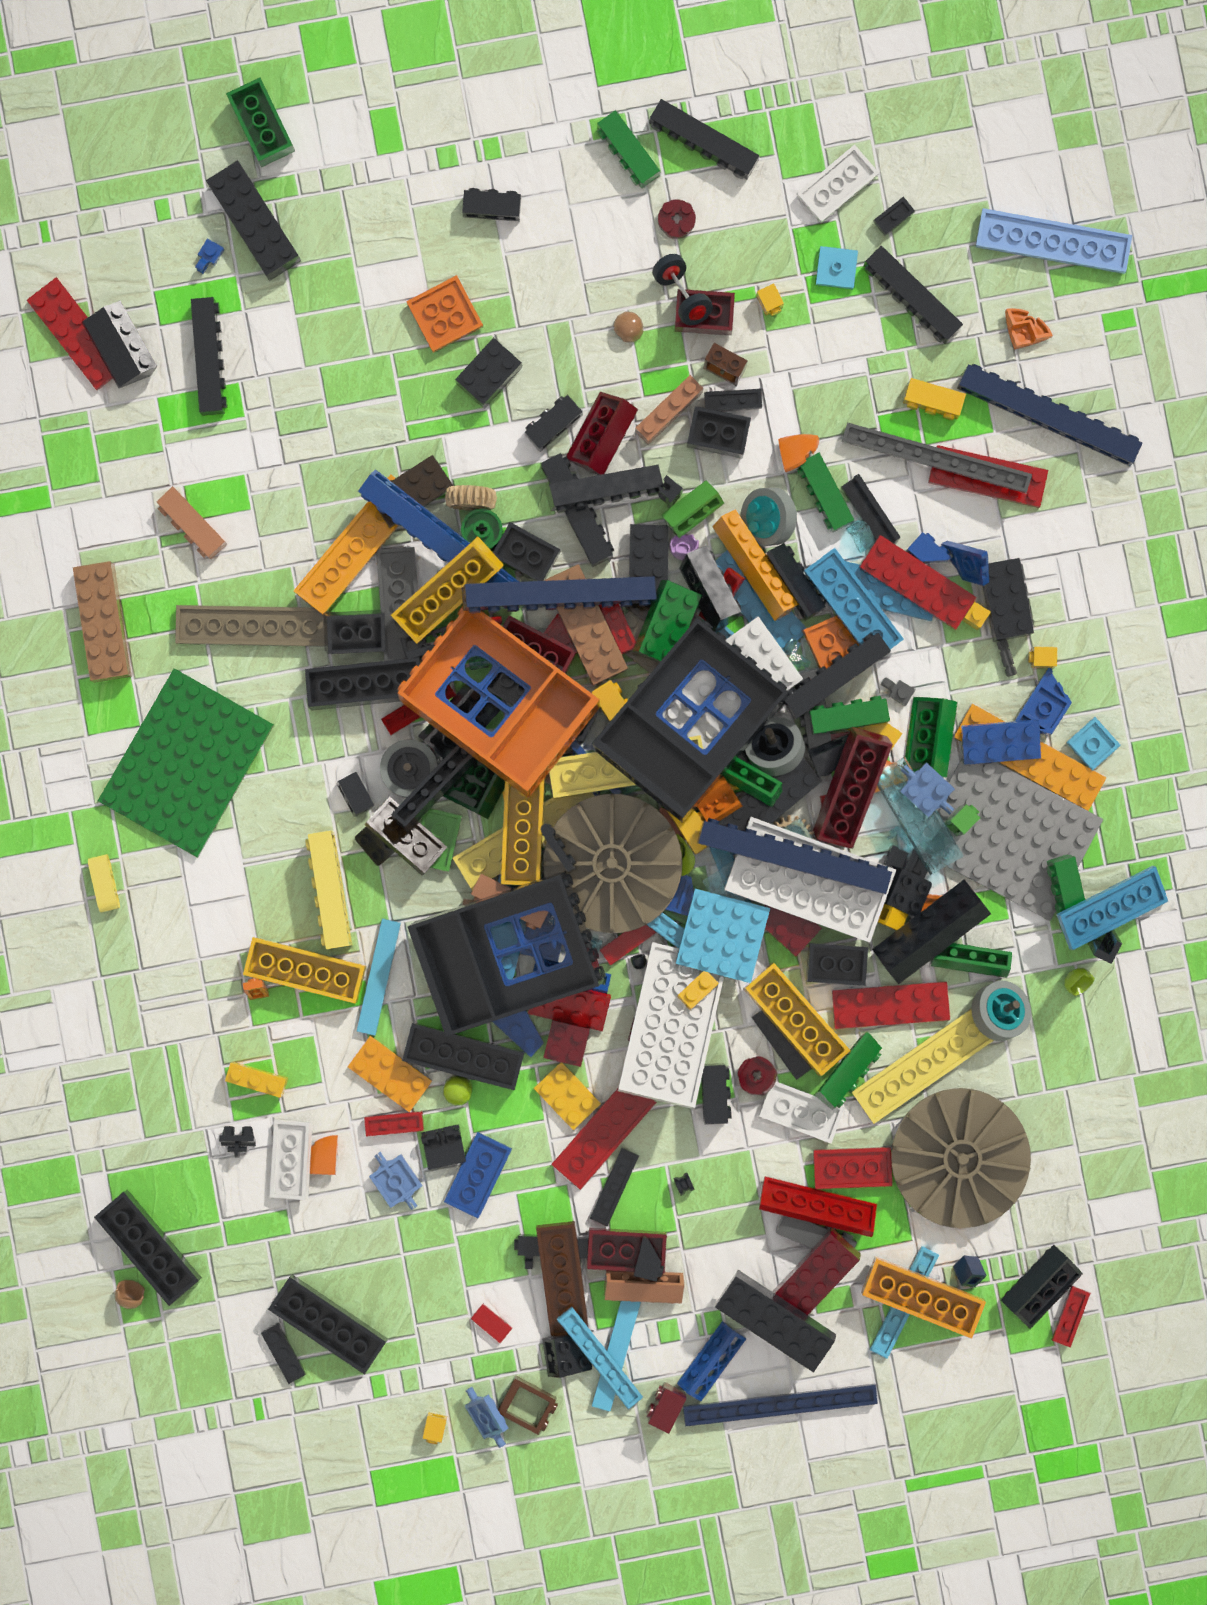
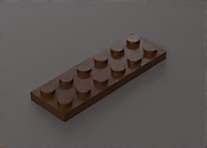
M575 1221L536 1225L551 1337L569 1335L557 1318L571 1307L589 1328Z

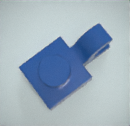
M207 238L198 253V256L202 259L195 266L197 271L204 274L210 263L215 266L224 252V248Z

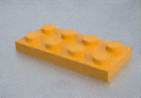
M371 1035L348 1065L349 1069L408 1112L412 1110L432 1082L430 1078L408 1062L402 1061L401 1057Z

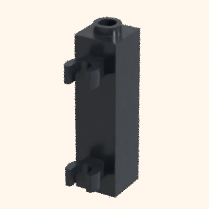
M519 1234L518 1239L514 1240V1250H518V1255L525 1256V1269H533V1256H540L537 1234ZM577 1236L580 1258H587L588 1237Z

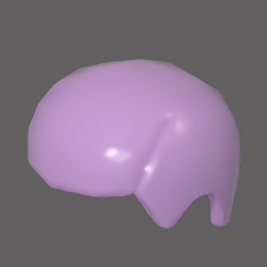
M685 534L681 538L675 535L670 542V552L676 559L683 561L687 553L699 548V540H696L693 534Z

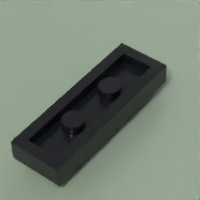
M761 389L704 392L705 408L717 411L762 409Z
M279 1323L261 1332L288 1384L306 1375Z

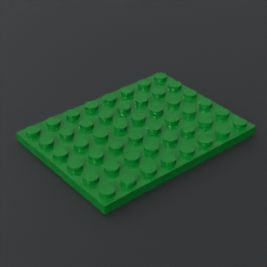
M174 668L100 795L98 802L198 858L274 724Z

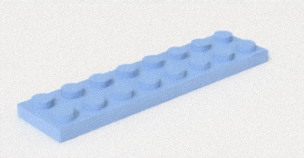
M983 208L975 247L1125 274L1132 235Z

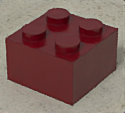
M552 1020L543 1058L581 1067L590 1028Z
M664 1382L663 1386L659 1385L655 1393L656 1400L654 1404L650 1403L646 1411V1417L648 1418V1424L669 1434L687 1398L684 1391Z

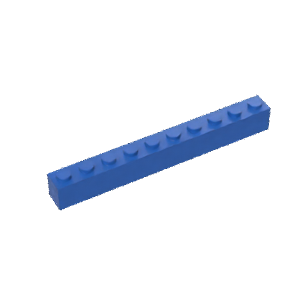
M376 469L368 476L358 490L364 500L371 501L381 513L389 515L395 524L403 526L410 536L417 537L422 541L424 547L435 551L437 556L445 562H450L470 544ZM501 568L486 583L519 581Z

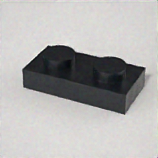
M903 196L875 218L873 222L883 235L886 236L913 215L915 210Z

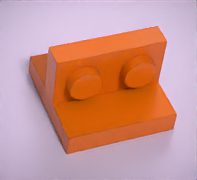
M723 776L697 807L706 821H708V818L721 821L741 808L742 804Z

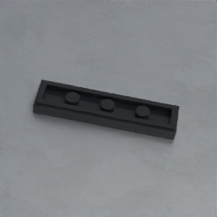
M762 1010L751 1017L796 1080L812 1069Z
M621 1148L590 1219L608 1226L639 1155Z

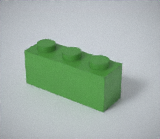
M706 480L661 514V516L674 534L681 538L721 507L724 502L715 488Z
M965 804L959 806L943 824L956 836H961L981 817L977 815L979 811L973 805Z

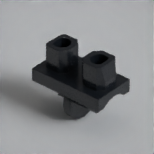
M224 1126L222 1135H219L221 1146H228L227 1152H234L235 1158L240 1157V1152H247V1147L245 1146H256V1139L251 1126L242 1127V1135H235V1127Z

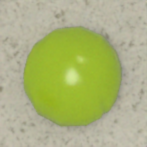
M1076 968L1067 974L1064 986L1069 993L1077 996L1086 991L1093 984L1095 978L1087 969Z
M458 1075L449 1077L443 1087V1095L447 1102L458 1106L464 1105L469 1101L472 1094L471 1081Z

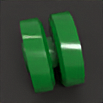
M480 508L472 510L465 516L461 524V534L466 541L471 543L478 536L491 551L495 550L504 533L501 520L497 514L489 509ZM485 529L486 531L481 535L479 530Z

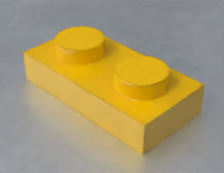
M703 971L677 997L688 1009L692 1010L719 983L708 972Z

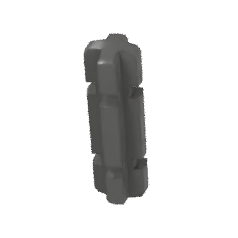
M1006 639L997 642L998 650L1001 651L999 653L1003 666L1006 667V676H1014L1017 674L1016 667L1013 666L1014 661L1011 651L1008 649V641Z

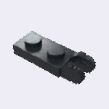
M544 823L541 826L543 836L565 869L572 873L577 869L574 865L577 863L571 854L567 855L564 850L566 846L561 838L556 839V830L553 826Z

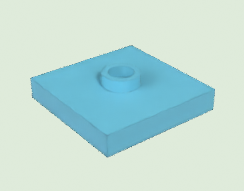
M820 246L816 285L854 289L858 251Z
M1096 717L1090 720L1066 742L1092 771L1121 746Z

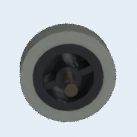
M772 717L748 744L745 751L753 767L770 776H780L792 771L799 765L804 756L805 744L799 728L792 721L781 717Z
M411 739L401 740L392 744L383 754L380 762L381 778L390 791L407 798L437 767L438 761L433 751L424 743Z

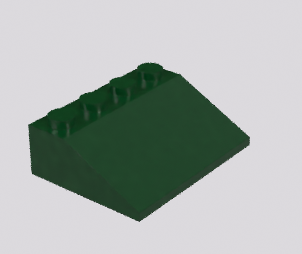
M476 760L442 797L489 819L505 788V780Z

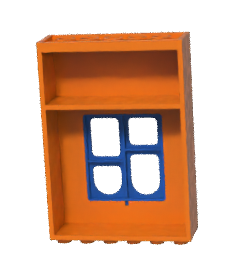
M462 606L458 612V618L455 621L452 620L447 625L446 633L443 636L440 635L435 640L434 648L431 651L428 650L423 655L422 663L419 666L416 665L409 674L411 675L407 681L404 680L399 685L397 690L400 702L527 798H530L598 711L600 699L484 612L471 614L469 611H463ZM474 656L486 659L493 666L480 683L474 681L465 672L467 660ZM500 672L506 674L525 690L513 707H509L487 690L489 684ZM461 681L480 694V700L469 713H464L446 698L445 689L451 682ZM487 703H492L505 713L504 719L492 732L475 720Z

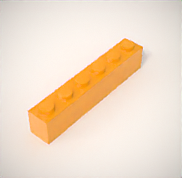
M736 509L721 516L712 527L773 620L776 621L788 615L798 603Z

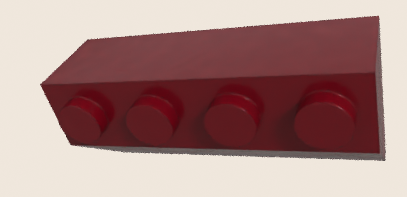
M600 392L566 455L568 460L597 475L605 474L638 409L624 398Z
M509 615L503 627L567 674L577 651Z

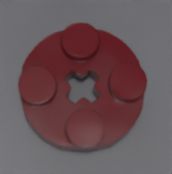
M670 200L664 203L659 211L658 225L670 238H684L695 226V211L690 203L683 200ZM676 214L682 217L678 224L675 223V220L671 219Z
M755 1056L751 1059L748 1058L739 1067V1084L747 1093L763 1096L775 1085L777 1070L764 1057ZM760 1071L761 1078L754 1081V1072L758 1073Z

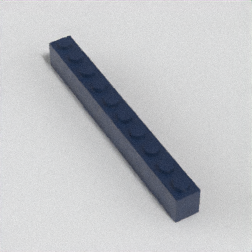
M968 364L957 389L1125 465L1131 466L1134 464L1143 442L1139 441L1138 437L1131 434L1127 436L1116 427L1109 428L1101 420L1089 419L1083 412L1069 410V406L1062 403L1058 405L1047 396L1042 395L1040 397L1034 394L1035 391L1032 389L1020 388L1012 380L1005 381L1000 379L998 374L994 372L987 373L976 364H972V366Z
M655 576L464 584L461 588L463 611H469L471 614L480 613L481 610L496 613L500 612V609L516 612L519 611V608H526V611H536L541 607H545V610H556L557 607H564V609L569 610L575 609L576 606L590 609L594 608L595 605H602V608H610L614 606L613 604H621V607H630L636 603H639V606H650L656 600Z
M708 818V821L702 822L697 840L698 844L887 894L892 871H888V866L877 864L876 867L869 866V861L858 859V862L851 861V856L839 854V857L831 855L832 851L821 849L820 852L814 851L813 846L802 844L799 847L794 845L795 841L784 838L783 842L775 840L776 836L766 833L762 837L756 835L757 831L746 828L745 832L737 830L738 826L727 823L726 826L719 825L718 820Z

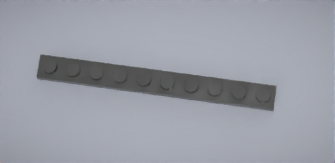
M848 422L842 438L844 443L1026 494L1032 474Z

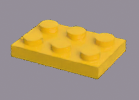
M562 1062L534 1087L535 1091L572 1130L581 1124L601 1104Z

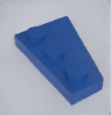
M527 1011L492 1021L530 1057L544 1044Z

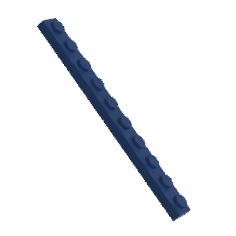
M874 1383L683 1406L686 1427L878 1404L876 1384Z

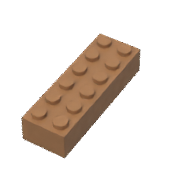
M108 561L72 567L90 681L96 683L132 677L115 564Z
M578 564L544 581L586 578ZM598 605L590 609H584L583 606H576L575 609L569 610L564 609V607H557L556 610L592 686L628 670Z

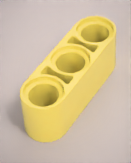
M108 854L88 858V866L99 911L106 912L120 908Z

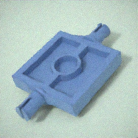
M927 762L915 772L907 765L900 770L909 778L907 784L900 792L925 815L929 817L940 807L948 815L951 814V811L953 812L954 808L946 801L955 788Z
M381 1152L376 1154L374 1157L381 1166L369 1177L389 1207L392 1208L397 1203L405 1201L411 1210L416 1208L418 1205L411 1196L423 1185L403 1155L400 1154L394 1159L387 1161Z
M473 1387L465 1390L471 1401L464 1406L484 1439L488 1437L494 1438L498 1448L506 1445L500 1434L506 1431L508 1426L504 1417L496 1408L494 1400L489 1395L477 1396Z

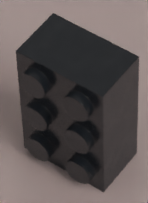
M493 337L455 381L463 391L485 409L521 370L522 362Z
M695 406L687 448L743 459L751 417Z
M509 522L493 553L503 565L533 581H544L561 551L552 544Z
M381 610L324 612V646L327 654L385 651L384 612Z
M808 943L806 982L866 986L868 947Z
M724 1063L704 1064L701 1082L703 1122L705 1125L728 1124V1119H732L731 1107L727 1106V1099H731L729 1086L726 1087V1080H730V1072Z

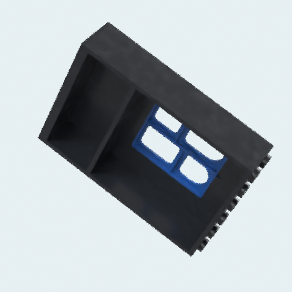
M698 618L592 742V748L595 752L682 823L788 696L786 685L781 681H774L771 678L772 674L764 668L762 670L756 666L757 662L750 656L746 658L741 654L742 650L735 644L731 646L726 642L727 638L722 633H715L710 629L712 626L704 619L700 621ZM709 671L716 678V686L701 705H696L682 693V690L696 673ZM725 691H733L741 699V706L732 718L726 717L713 706V702ZM675 699L679 700L693 713L681 729L674 727L662 716L663 712ZM708 712L723 724V729L706 749H702L687 737V733L701 716Z
M566 870L429 916L407 926L446 1037L598 987L602 984L606 974L603 966H599L597 960L599 959V953L596 947L593 948L592 933L590 929H586L584 923L586 922L585 913L579 909L580 899L577 892L574 893L572 885H574L571 874H567ZM538 911L550 912L555 918L554 929L548 934L530 940L526 939L520 924V918ZM505 922H511L518 943L498 949L494 942L491 928ZM549 941H558L565 948V958L559 964L547 967L544 964L539 946ZM530 949L534 956L537 970L514 979H508L501 962L502 957Z

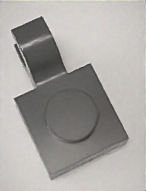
M887 677L880 684L892 691L889 697L903 706L907 705L916 690L901 680H898L895 684Z

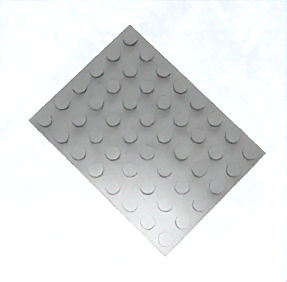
M962 756L949 781L955 790L948 796L946 802L954 808L953 812L959 806L965 804L973 805L979 811L977 815L981 818L964 835L956 836L943 824L950 815L940 807L932 813L914 848L932 856L935 861L1051 921L1056 911V900L1051 892L1052 883L1046 870L1048 867L1047 861L1068 854L1076 857L1077 866L1079 867L1103 819L996 762L964 765Z

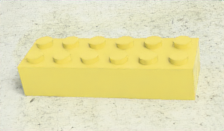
M325 831L308 834V839H305L307 850L311 852V858H308L310 870L314 871V877H311L313 889L317 890V896H314L316 908L320 909V915L317 917L319 927H323V934H321L322 946H326V949L351 946L352 939L335 832Z

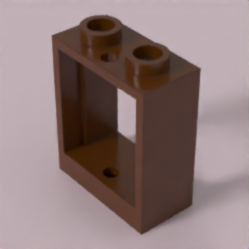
M713 343L705 358L703 369L737 387L746 370L748 360Z
M515 1376L498 1411L503 1417L539 1435L540 1431H545L549 1423L546 1420L550 1413L553 1414L558 1406L556 1403L557 1397ZM519 1387L549 1402L537 1426L507 1411Z

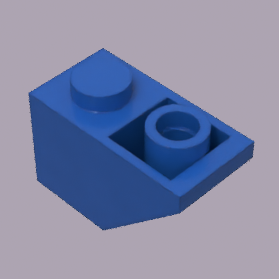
M922 532L906 550V552L925 564L947 563L951 558L950 552L942 545L939 547L935 543V538L929 533L925 534Z

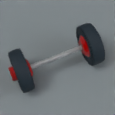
M668 254L659 259L652 270L653 277L663 286L676 282L686 298L678 309L679 317L686 325H697L711 314L713 309L712 302L702 293L689 297L679 282L686 272V263L680 255Z

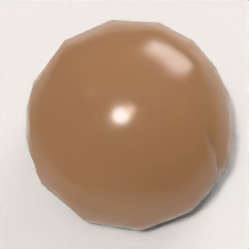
M625 311L615 319L614 331L624 342H635L640 339L644 332L643 322L636 313Z
M123 1280L117 1284L115 1301L121 1307L135 1309L142 1304L145 1289L138 1282Z

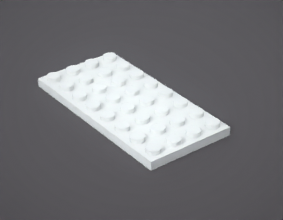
M759 617L726 639V642L731 646L732 644L738 646L742 650L741 654L746 658L750 656L757 662L756 666L761 670L764 668L772 674L771 678L774 681H781L786 685L787 691L803 680ZM700 671L683 688L682 693L696 705H701L714 690L716 678L709 671ZM725 691L713 702V706L726 717L732 718L741 706V699L737 693ZM675 699L663 712L662 716L674 727L681 729L693 713L679 700ZM705 712L687 733V737L701 735L703 749H706L723 729V724L710 713Z
M750 817L746 827L747 829L757 831L756 835L762 837L766 833L776 836L775 840L783 842L784 838L795 841L794 845L799 847L802 844L813 846L814 851L820 852L821 849L832 851L831 855L839 857V854L851 856V861L858 862V859L869 861V866L873 867L879 864ZM738 854L735 857L724 888L726 891L870 942L887 897V894ZM888 867V871H892V875L888 886L887 894L896 872V869Z
M652 942L618 1091L695 1109L724 976L709 973L719 983L718 986L690 1010L677 996L703 971L675 964L679 948Z

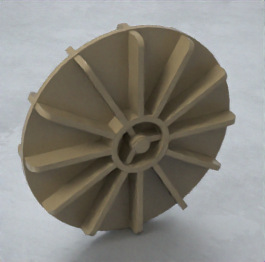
M622 794L598 795L574 805L562 815L553 827L556 830V839L561 838L566 846L564 848L567 855L571 854L577 862L574 864L577 869L572 873L567 871V874L572 876L574 883L572 889L579 896L580 903L578 906L580 911L585 913L586 922L584 923L586 928L603 933H623L638 929L656 919L674 898L682 874L680 844L670 823L650 804L638 798ZM548 842L545 846L543 859L545 877L566 870Z
M953 1088L927 1096L913 1106L905 1115L894 1136L891 1164L899 1191L917 1213L942 1226L971 1228L997 1219L1017 1202L1029 1177L1031 1151L1023 1125L1007 1105L982 1091Z

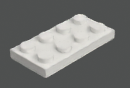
M854 144L797 193V196L817 220L822 223L876 178L879 172Z
M776 1081L773 1088L767 1092L759 1117L832 1143L845 1107L841 1106L838 1108L836 1106L832 1110L816 1096Z
M274 1120L270 1197L308 1200L313 1122Z

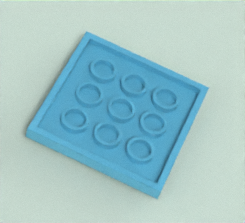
M695 889L675 964L751 983L770 908Z

